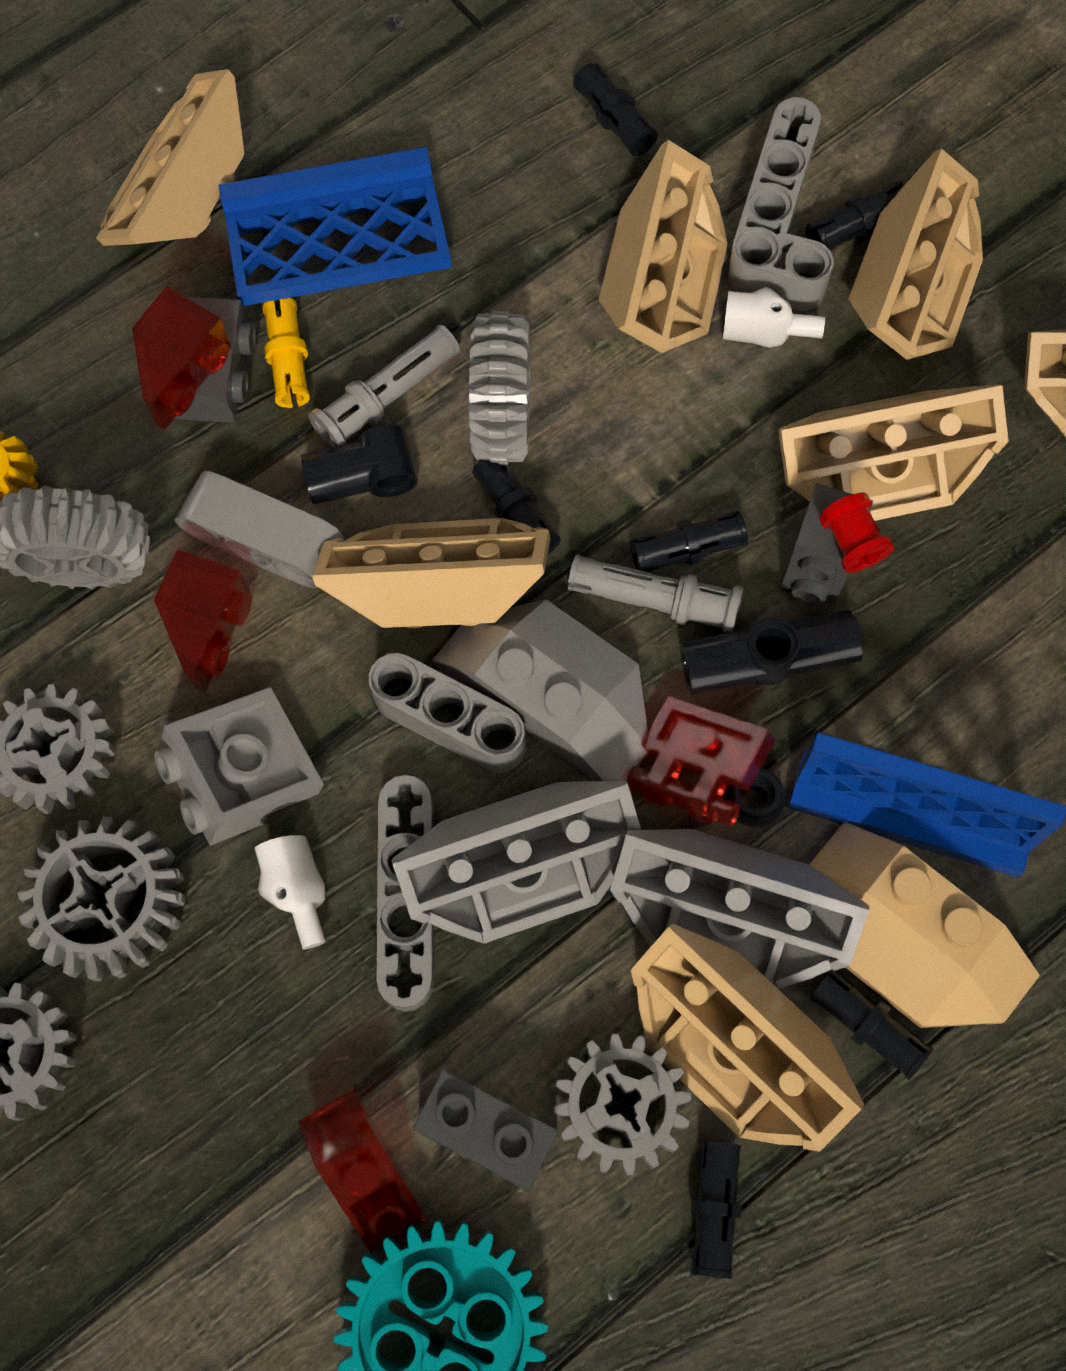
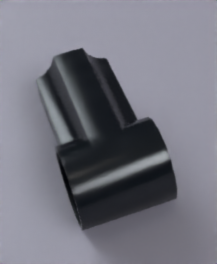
M399 425L377 426L364 432L359 437L358 442L301 455L304 476L313 505L370 492L377 497L399 496L412 490L418 483L407 432Z

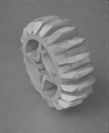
M492 311V314H478L472 324V333L470 334L471 345L469 349V429L471 451L477 461L490 460L491 463H498L499 465H508V462H522L528 454L529 322L524 314H510V311Z
M46 485L41 486L40 490L27 487L19 489L18 493L11 492L5 494L0 501V567L9 569V572L14 576H26L31 582L41 581L49 583L51 587L61 585L68 586L71 589L87 587L93 590L97 586L112 588L117 583L126 584L131 582L133 578L142 575L150 547L148 523L144 521V514L132 509V505L126 501H114V497L110 494L97 495L91 493L90 489L79 491L72 490L68 486L64 489H53Z
M103 816L97 831L87 820H79L77 837L72 838L65 830H56V840L60 846L54 852L45 846L37 847V854L45 861L41 869L36 867L24 868V875L35 882L34 888H27L17 892L18 899L21 902L34 906L18 917L21 925L26 928H35L27 938L29 945L36 950L46 948L42 958L43 961L52 967L63 963V973L73 978H76L85 969L89 979L101 981L106 973L107 966L115 977H126L128 958H131L141 968L148 966L150 963L149 957L144 951L148 945L151 944L160 951L167 949L168 943L158 935L162 927L170 930L180 928V920L167 913L168 908H178L185 904L184 895L170 890L184 880L183 873L179 869L168 868L175 859L173 852L168 847L157 849L160 838L152 831H147L140 835V827L131 820H127L118 829L117 822L113 818ZM105 855H123L137 860L126 868L119 865L112 870L102 872L90 862L92 859ZM72 876L74 879V889L70 897L60 904L63 889ZM92 880L108 890L105 893V898L108 901L106 906L113 917L97 907L100 903L97 896L98 890ZM146 884L145 902L139 916L133 923L130 917V906L133 900L144 892L142 886ZM103 924L104 927L112 931L115 938L98 944H81L73 942L68 935L78 928L86 931L92 926Z

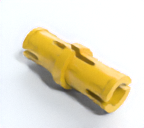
M292 298L279 299L282 315H280L279 311H276L275 301L264 302L263 314L265 315L269 341L264 346L267 363L272 365L275 403L284 408H293L292 387L293 394H296L298 407L303 406L310 400L304 369V361L308 358L306 342L300 338L297 302Z

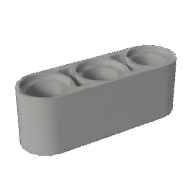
M211 471L201 472L175 517L176 524L192 537L288 580L313 589L318 588L314 585L312 574L324 541L341 538L344 541L345 538L336 527L327 521Z
M400 653L387 654L379 658L372 665L368 675L369 686L376 706L387 718L488 771L495 773L509 772L522 762L526 752L524 723L520 716L512 709L407 655ZM403 678L412 683L411 688L400 696H390L383 692L384 687L394 679ZM445 704L457 705L463 709L462 715L451 723H442L433 718L434 712ZM496 730L507 731L515 738L514 742L503 750L491 749L483 743L487 735Z

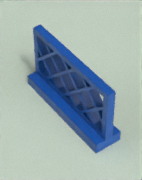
M427 147L218 185L225 213L238 300H241L243 306L452 268ZM426 201V205L415 217L397 209L400 205ZM368 211L375 212L363 227L345 219L347 215ZM387 219L405 228L393 243L374 234ZM322 221L310 237L293 228L297 224ZM335 228L353 237L340 253L322 244ZM258 231H270L258 246L249 243L240 236ZM416 235H419L435 243L437 251L415 255L405 250V248ZM283 238L300 246L288 262L270 254ZM365 244L383 253L374 263L362 265L353 260L354 256ZM312 254L330 262L328 267L320 273L308 274L300 270V268ZM260 264L278 272L270 282L248 286L247 278Z
M817 733L810 748H805L802 754L787 807L835 823L843 824V822H847L888 839L1017 878L1025 872L1029 852L1064 824L1066 806L821 733Z

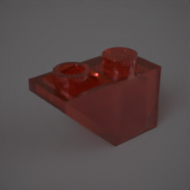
M167 286L132 327L142 397L155 424L166 430L176 416L183 415L190 408L197 389L209 374H214L221 369L231 348L220 317Z
M177 549L154 601L184 672L196 689L206 692L212 677H219L227 664L230 652L228 641L235 626H242L246 621L252 605V595L241 571Z
M354 1089L298 1121L315 1168L370 1252L383 1245V1239L387 1235L395 1238L408 1230L409 1224L414 1223L416 1225L426 1219L384 1138Z

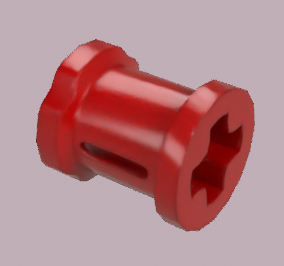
M865 492L845 496L833 502L823 510L818 518L824 529H831L844 555L840 563L846 573L858 572L879 563L888 557L895 548L890 537L882 536L869 511L872 502Z

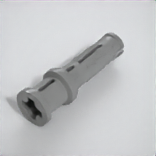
M438 325L434 331L397 356L365 382L360 380L350 382L345 386V394L325 409L320 410L316 408L309 413V420L313 428L329 448L346 445L348 439L368 424L376 426L380 423L385 413L384 408L413 386L419 384L452 356L455 357L459 354L460 347L457 340L445 326ZM420 358L424 359L397 381L393 380ZM380 390L381 393L376 396L375 392ZM349 412L353 413L344 421L338 422L342 417H344Z
M581 555L575 556L568 579L569 591L592 594L622 603L659 610L660 612L672 614L671 619L676 620V624L685 625L688 621L721 628L723 634L734 632L744 592V587L735 585L731 590L698 582L697 575H682L679 580L625 566L596 561Z

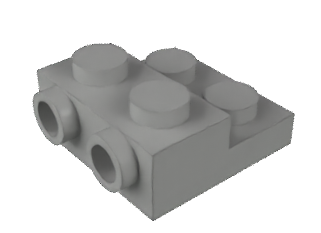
M271 687L164 725L158 746L160 750L155 751L154 754L155 763L163 781L166 784L177 782L186 799L181 801L180 809L187 828L193 835L203 832L210 846L263 825L268 814L318 795L324 785Z

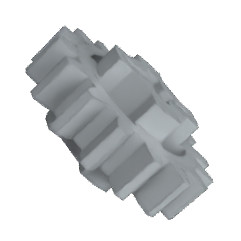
M48 684L43 698H39L30 688L25 689V703L17 707L8 700L3 703L5 711L9 716L5 721L0 720V793L6 798L13 795L12 801L25 810L33 804L34 800L36 807L44 814L51 813L55 800H59L66 808L71 810L75 808L74 794L81 790L91 798L96 794L94 787L90 783L94 776L99 778L109 777L110 772L101 764V759L115 756L116 749L110 742L102 739L107 738L114 732L113 727L106 719H99L103 711L93 700L84 703L85 698L77 689L71 688L64 698L62 692L54 684ZM52 715L68 716L79 722L73 723L70 719L57 722L53 720ZM51 743V744H50V751H51V753H50L49 755H47V754L49 753L48 744ZM26 774L30 778L40 774L46 779V783H32L22 779L20 776Z
M14 983L9 996L5 989L0 986V1014L18 1011L31 1016L27 1020L20 1018L12 1025L0 1016V1059L5 1055L2 1039L14 1043L7 1050L10 1057V1065L0 1062V1079L13 1090L9 1093L0 1094V1117L4 1109L8 1119L15 1121L24 1120L26 1103L39 1110H44L48 1107L43 1093L47 1088L59 1091L65 1089L66 1085L57 1076L60 1068L75 1067L76 1060L64 1055L63 1047L77 1040L75 1033L68 1030H59V1026L68 1018V1013L59 1007L48 1010L52 1001L51 996L37 991L30 998V988L20 983ZM44 1048L43 1058L39 1068L37 1069L41 1055V1050Z
M612 1034L609 1050L604 1052L592 1040L586 1046L590 1060L583 1063L577 1058L570 1057L567 1061L568 1067L576 1075L574 1080H557L556 1089L568 1095L569 1101L555 1106L554 1115L562 1118L570 1117L571 1125L566 1127L560 1136L563 1142L577 1137L581 1140L583 1144L577 1154V1159L581 1162L587 1159L593 1152L601 1156L599 1162V1171L606 1174L613 1160L621 1161L626 1176H632L635 1170V1159L641 1157L651 1169L659 1166L655 1149L660 1146L674 1153L679 1146L669 1134L671 1129H687L690 1123L684 1116L676 1113L678 1106L691 1101V1093L675 1092L673 1086L682 1077L684 1072L681 1068L671 1069L667 1072L661 1065L668 1051L663 1047L651 1057L644 1053V1037L638 1036L632 1048L625 1049L622 1046L619 1035ZM614 1063L634 1064L646 1070L650 1075L640 1080L625 1076L619 1072ZM593 1075L600 1090L597 1102L580 1114V1094L587 1079ZM607 1079H610L614 1088L619 1089L623 1096H629L633 1093L637 1097L638 1102L632 1109L633 1124L637 1132L630 1121L626 1122L620 1113L610 1117L606 1112L605 1108L612 1101L611 1085ZM663 1096V1119L659 1129L652 1136L651 1129L645 1120L650 1103ZM603 1129L623 1134L631 1148L608 1146L597 1140L593 1134Z

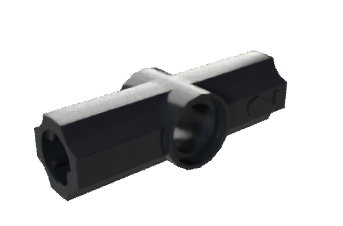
M851 610L789 622L780 618H766L759 621L752 629L681 642L680 644L682 670L686 686H688L691 695L753 682L763 686L776 685L783 682L789 675L860 662L863 657L862 635L857 618L852 615ZM762 644L775 645L782 650L785 657L780 660H768L759 654L757 647Z

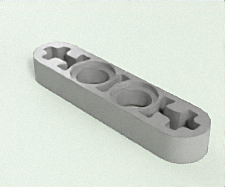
M402 775L388 781L381 789L378 799L376 980L378 991L388 1005L396 1010L411 1011L424 1005L432 995L434 986V925L428 922L426 924L422 923L421 928L416 934L406 938L398 937L390 931L389 919L391 914L398 907L406 905L397 876L390 870V858L399 848L408 847L422 837L410 833H400L389 837L390 830L401 832L399 811L395 807H390V805L401 800L402 792H412L414 800L422 802V806L412 808L411 828L413 832L424 829V834L434 827V807L430 790L425 783L414 776ZM424 946V954L422 956L410 953L411 971L415 977L422 978V984L411 988L410 997L401 998L398 989L389 986L390 978L400 976L401 958L398 953L388 956V948L393 947L408 951Z

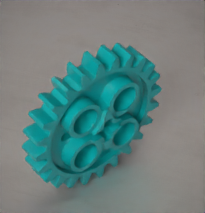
M435 1219L432 1236L423 1239L414 1223L409 1224L407 1231L408 1245L401 1247L390 1235L384 1237L383 1246L387 1258L382 1261L370 1253H366L361 1261L370 1274V1278L367 1280L358 1276H350L346 1286L359 1300L358 1302H340L336 1310L338 1315L352 1321V1326L336 1331L333 1337L334 1343L352 1347V1352L339 1360L337 1365L338 1371H439L443 1366L454 1362L464 1364L471 1371H531L525 1366L526 1362H540L546 1359L545 1349L531 1342L530 1337L547 1332V1320L531 1317L528 1313L544 1302L542 1293H523L521 1289L533 1276L532 1270L528 1266L513 1272L510 1271L508 1267L516 1253L512 1245L504 1248L497 1255L490 1252L493 1243V1232L489 1229L480 1237L477 1243L469 1241L467 1221L461 1222L455 1237H446L442 1220ZM422 1268L435 1269L446 1280V1291L434 1301L420 1300L413 1294L410 1288V1278L416 1271ZM397 1300L405 1304L422 1319L435 1325L441 1322L443 1316L451 1318L453 1320L452 1333L455 1337L473 1346L491 1351L494 1354V1359L488 1363L484 1362L451 1338L445 1337L439 1346L430 1342L431 1329L427 1325L410 1317L396 1314L390 1310L389 1303ZM480 1300L495 1301L502 1307L505 1313L503 1322L497 1329L491 1332L475 1330L467 1319L469 1309ZM399 1330L406 1332L412 1338L415 1344V1352L409 1359L404 1362H393L382 1355L379 1349V1340L387 1332Z

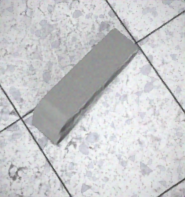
M792 97L778 104L774 111L733 241L728 282L735 292L751 293L768 287L791 305V309L807 311L816 308L822 303L832 274L834 258L831 251L824 244L789 234L813 156L821 121L820 111L812 101L805 98ZM789 137H795L796 142L788 140ZM747 261H757L761 264H751ZM799 274H807L813 278H806Z

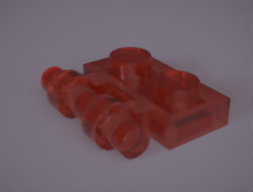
M668 696L641 744L649 756L657 759L651 771L637 766L629 772L627 783L630 789L643 793L644 800L660 807L672 804L688 810L690 818L705 824H711L713 821L732 826L737 821L740 807L739 804L722 798V795L728 784L749 792L775 739L768 729ZM683 768L702 774L695 788L677 781Z

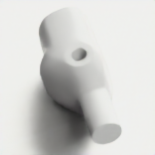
M768 287L751 293L728 291L723 333L724 340L747 342L772 348L781 346L788 339L789 335L823 338L825 317L793 314L791 305Z
M301 835L282 836L256 846L254 849L261 872L258 885L260 895L278 909L292 913L302 950L324 944L326 941L316 909L325 901V884L314 862L307 838Z

